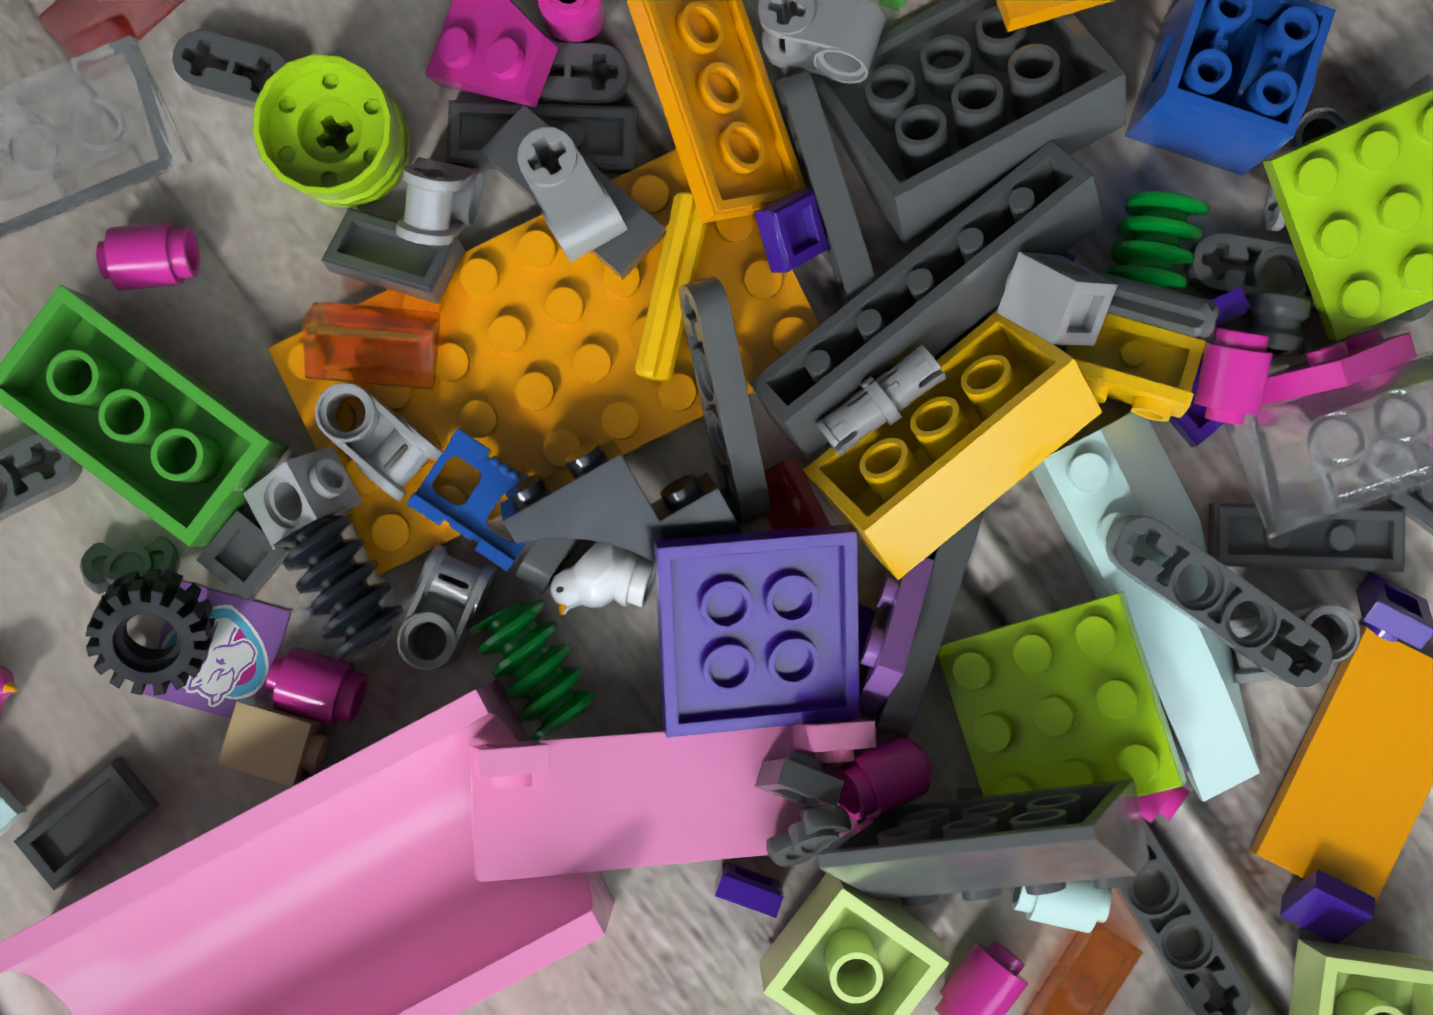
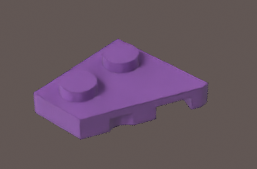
M925 558L899 580L889 570L884 577L876 601V607L884 609L878 628L871 627L860 658V663L865 665L859 682L860 714L875 718L904 674L934 563L932 559Z

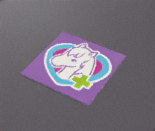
M181 581L179 587L186 590L191 583ZM198 586L202 589L198 602L209 599L213 607L209 618H215L213 640L206 660L203 662L202 668L195 678L189 676L186 686L176 690L170 682L166 694L154 696L153 685L147 684L144 695L231 719L236 701L254 696L266 700L268 692L265 690L267 675L275 657L279 655L291 611L253 600H244L242 597ZM166 620L157 649H166L177 640L175 628Z

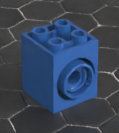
M1179 0L1162 22L1124 137L1243 176L1294 138L1299 121L1314 87L1317 66L1336 10L1308 0Z

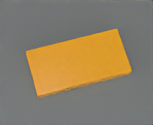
M626 0L701 222L708 223L754 215L755 211L795 190L807 189L743 1Z
M1359 625L1360 641L1357 649L1348 658L1341 661L1249 851L1303 879L1316 869H1319L1375 898L1376 903L1433 786V658L1399 641H1387L1377 636L1367 626Z

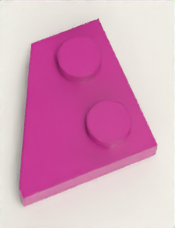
M453 0L425 75L441 86L536 107L558 47L528 19V16L512 0Z
M1376 328L1343 338L1340 343L1309 351L1306 353L1308 361L1268 374L1262 405L1346 387L1417 357L1411 334L1409 332L1383 338L1381 328Z

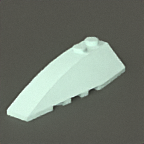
M1131 411L1058 448L1036 466L1032 473L1096 598L1124 591L1181 764L1188 770L1186 774L1199 799L1204 802L1260 772L1240 687L1235 681L1234 672L1236 670L1230 647L1117 569L1109 560L1105 550L1106 536L1110 527L1118 519L1128 515H1143L1162 521L1208 554L1200 519L1148 419L1140 417ZM1149 531L1145 535L1132 533L1127 540V543L1134 549L1130 560L1135 556H1140L1153 560L1162 566L1170 558L1159 554L1147 545L1145 541L1150 533ZM1199 564L1185 567L1177 579L1178 592L1186 601L1199 598L1205 592L1208 585L1206 571Z

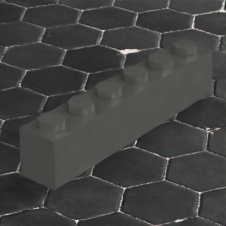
M1050 140L749 382L772 421L806 459L810 458L828 443L815 423L850 400L852 396L861 391L860 383L870 376L874 380L900 363L921 344L933 357L937 356L998 307L1005 291L1007 276L1012 270L1019 252L1062 255L1104 221L1093 174Z

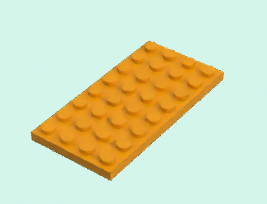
M677 149L611 180L665 227V231L667 230L674 196L684 191L691 192ZM541 214L464 252L439 304L388 289L268 348L316 449L321 450L330 446L334 447L363 501L349 511L348 514H352L355 519L352 524L358 536L364 537L367 541L364 548L369 559H376L379 564L375 569L377 575H384L431 552L435 545H445L463 535L449 527L450 523L447 521L438 526L406 504L413 493L420 487L437 460L429 458L404 486L406 495L401 501L396 500L365 475L356 465V462L324 435L318 427L315 418V407L321 393L331 385L339 383H350L365 388L379 397L395 413L409 420L442 451L445 450L451 441V437L457 428H460L475 440L491 449L492 452L489 455L491 458L499 456L501 458L500 464L507 462L511 465L510 470L518 469L521 472L520 477L522 479L525 474L529 476L540 474L543 479L566 466L564 459L570 453L593 441H599L602 446L614 439L623 457L704 418L685 326L682 332L673 376L669 381L662 382L646 379L637 375L635 371L665 236L622 280L591 252L570 263ZM755 214L707 223L694 279L695 282L715 276L724 287L731 308L748 395L755 393L749 384L753 378L820 326L793 270L787 273H771ZM351 397L339 405L336 419L340 428L346 433L355 431L365 420L366 411L363 402L358 397ZM453 456L434 480L433 486L437 493L455 505H463L479 484L481 474L479 470L460 457ZM506 493L500 498L488 516L487 523L502 517L500 503L508 499Z

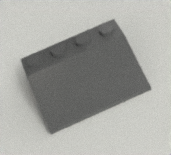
M943 0L885 31L880 35L867 78L860 83H841L823 75L810 73L824 113L875 204L904 244L956 217L1050 140L1070 156L1126 125V73L1073 13L1007 32L996 0Z
M1134 779L900 806L877 819L865 820L819 852L817 859L819 869L877 900L900 898L902 906L910 907L935 902L939 899V894L962 892L963 900L978 901L1000 895L1002 893L1001 888L1025 886L1026 893L1030 895L1055 893L1065 889L1066 882L1091 880L1092 887L1096 889L1122 887L1133 882L1132 876H1138L1149 860V853Z

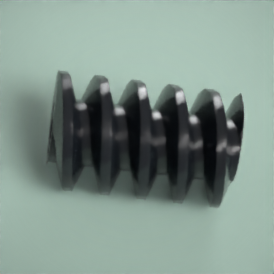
M352 514L326 516L290 533L273 545L275 548L295 546L282 562L288 571L308 569L295 585L300 594L320 591V595L308 607L310 614L313 617L333 615L332 619L320 631L323 638L327 640L345 637L344 643L333 654L336 661L344 659L392 633L394 630L391 625L404 612L401 605L381 608L379 602L392 588L389 582L368 584L366 579L379 566L377 560L356 562L354 556L367 543L365 538H343V531L355 520Z

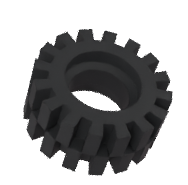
M149 569L145 579L142 580L137 570L128 573L122 584L118 579L108 587L105 595H102L87 626L85 636L90 637L86 645L88 657L99 655L94 668L100 675L109 669L114 671L109 683L120 689L124 680L127 679L134 682L131 690L133 694L142 695L146 685L152 684L154 696L166 694L170 682L178 690L186 686L189 676L195 678L200 672L213 640L215 618H209L213 607L209 599L198 602L202 589L194 582L186 590L179 587L183 576L172 572L169 581L165 582L160 581L161 569ZM139 614L161 617L175 628L177 640L166 649L146 648L136 643L128 635L127 622Z

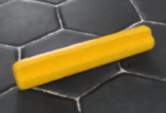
M687 191L677 193L673 199L635 366L637 375L654 381H669L673 376L684 328L679 290L681 285L694 282L707 223L701 222L692 193Z

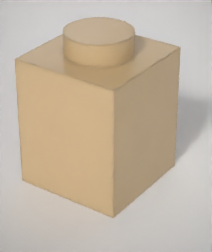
M255 696L236 701L217 764L288 786H294L308 779L310 772L317 774L323 764L329 745V737L321 735L325 722L274 708L272 701Z

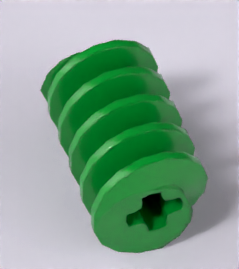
M1150 191L1132 194L1125 204L1126 212L1131 217L1123 219L1118 226V234L1124 241L1116 243L1110 252L1111 259L1117 266L1109 267L1104 273L1164 289L1186 287L1188 280L1173 271L1172 268L1174 264L1194 263L1195 255L1179 245L1181 240L1201 239L1202 230L1187 222L1188 216L1208 215L1210 211L1209 205L1199 199L1174 192Z
M542 598L529 601L521 600L468 630L470 634L490 632L488 638L478 648L482 656L502 653V659L491 671L494 678L515 676L516 680L504 693L508 701L521 698L528 699L529 702L516 716L519 722L540 720L541 726L531 736L530 741L540 740L585 713L586 707L597 695L593 687L577 690L572 688L584 673L581 665L560 667L559 664L572 650L569 644L562 643L550 646L547 644L548 639L559 627L556 621L535 623L534 618L546 605Z

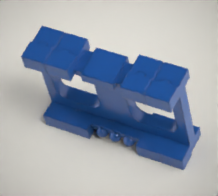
M457 428L443 454L438 458L420 487L413 493L406 504L438 526L447 521L450 523L449 527L470 541L474 539L479 543L474 550L508 571L527 542L516 544L515 541L507 540L488 526L487 519L500 498L512 486L529 477V475L525 474L522 479L520 477L521 472L518 469L510 470L511 465L507 462L500 464L501 458L499 456L491 458L489 456L492 452L491 449L475 440L460 428ZM453 456L460 457L479 470L481 474L479 484L463 505H455L437 493L433 486L434 480L447 461Z

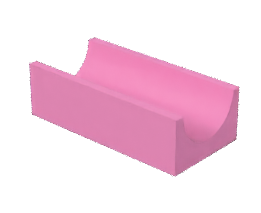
M497 678L1 941L0 974L10 971L20 972L37 979L58 996L73 1015H456L604 936L615 900L599 871L480 882L475 877L469 745L530 741L522 723L516 717L517 714L511 702L504 696L505 691Z

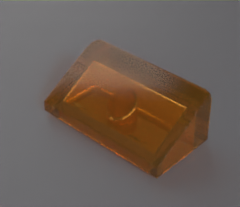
M315 302L303 317L305 378L433 390L440 335L439 313Z
M1096 922L1090 933L1077 931L1023 1015H1103L1143 954V951L1100 922Z

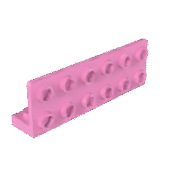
M846 719L666 738L664 731L469 745L475 877L480 882L768 855L766 850L767 839L787 832L792 824L801 821L798 810L806 806L756 788L755 784L762 762L783 759L787 757L788 752H795L825 763L823 773L833 776L842 769L844 762L855 760L854 749L877 747L875 721ZM850 817V819H851V824H852L851 830H852V829H854L855 827H857L859 824H858V820L852 819V818ZM849 831L839 833V837L841 838Z

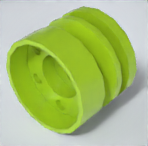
M312 54L287 62L266 80L254 104L252 133L262 161L280 181L329 207L357 209L379 202L399 185L403 177L404 167L410 164L412 134L405 112L365 69L340 56ZM341 128H345L350 132L346 137L349 148L344 152H340L334 147L339 142L336 132Z

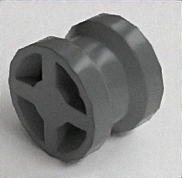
M1280 294L1248 295L1246 298L1250 307L1247 308L1248 312L1246 314L1249 316L1248 328L1245 331L1269 335L1267 351L1272 352V356L1297 357L1304 355L1306 341L1300 333L1302 322L1310 317L1312 305L1310 301Z

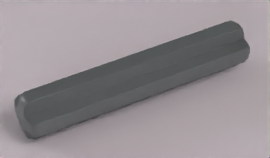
M1091 270L1118 284L1107 313L1192 337L1201 336L1205 338L1210 336L1215 330V321L1219 315V308L1213 301Z

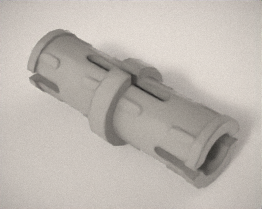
M921 344L900 363L874 380L870 376L860 383L861 391L815 424L841 457L846 451L856 445L858 441L873 430L875 431L885 422L892 425L902 418L899 413L910 405L912 401L924 392L929 391L939 382L945 380L946 375L930 352Z

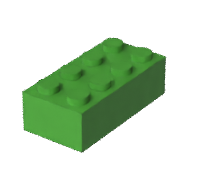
M61 284L0 362V405L189 547H207L237 510L241 511L247 504L243 493L268 475L289 448L288 445L91 297Z

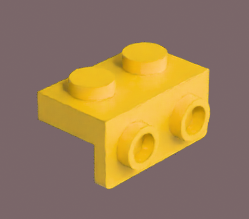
M1107 313L1094 346L1068 345L1066 353L1075 359L1097 403H1105L1108 397L1132 404L1131 411L1140 417L1167 422L1170 416L1181 418L1191 405L1194 395L1191 390L1206 341Z

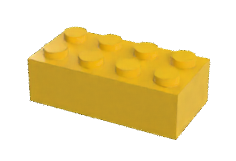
M997 311L936 360L941 367L940 369L946 375V379L939 382L929 391L924 392L912 401L910 405L899 413L902 418L892 425L885 422L875 431L873 430L858 441L856 445L846 451L841 457L833 447H830L803 470L834 515L843 525L851 524L857 531V539L897 580L901 579L922 562L928 555L1102 413L1074 358L1055 345L999 315Z

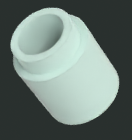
M1091 880L1066 882L1065 889L1044 895L1027 894L1025 886L1012 887L1011 893L1012 909L1025 912L1027 920L1090 933L1096 922L1104 923L1106 921L1112 900V888H1093Z

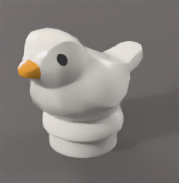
M596 542L574 565L560 570L553 576L550 583V594L557 604V610L560 615H565L567 611L580 605L589 608H602L614 600L624 607L633 604L643 608L649 599L655 582V563L620 547Z

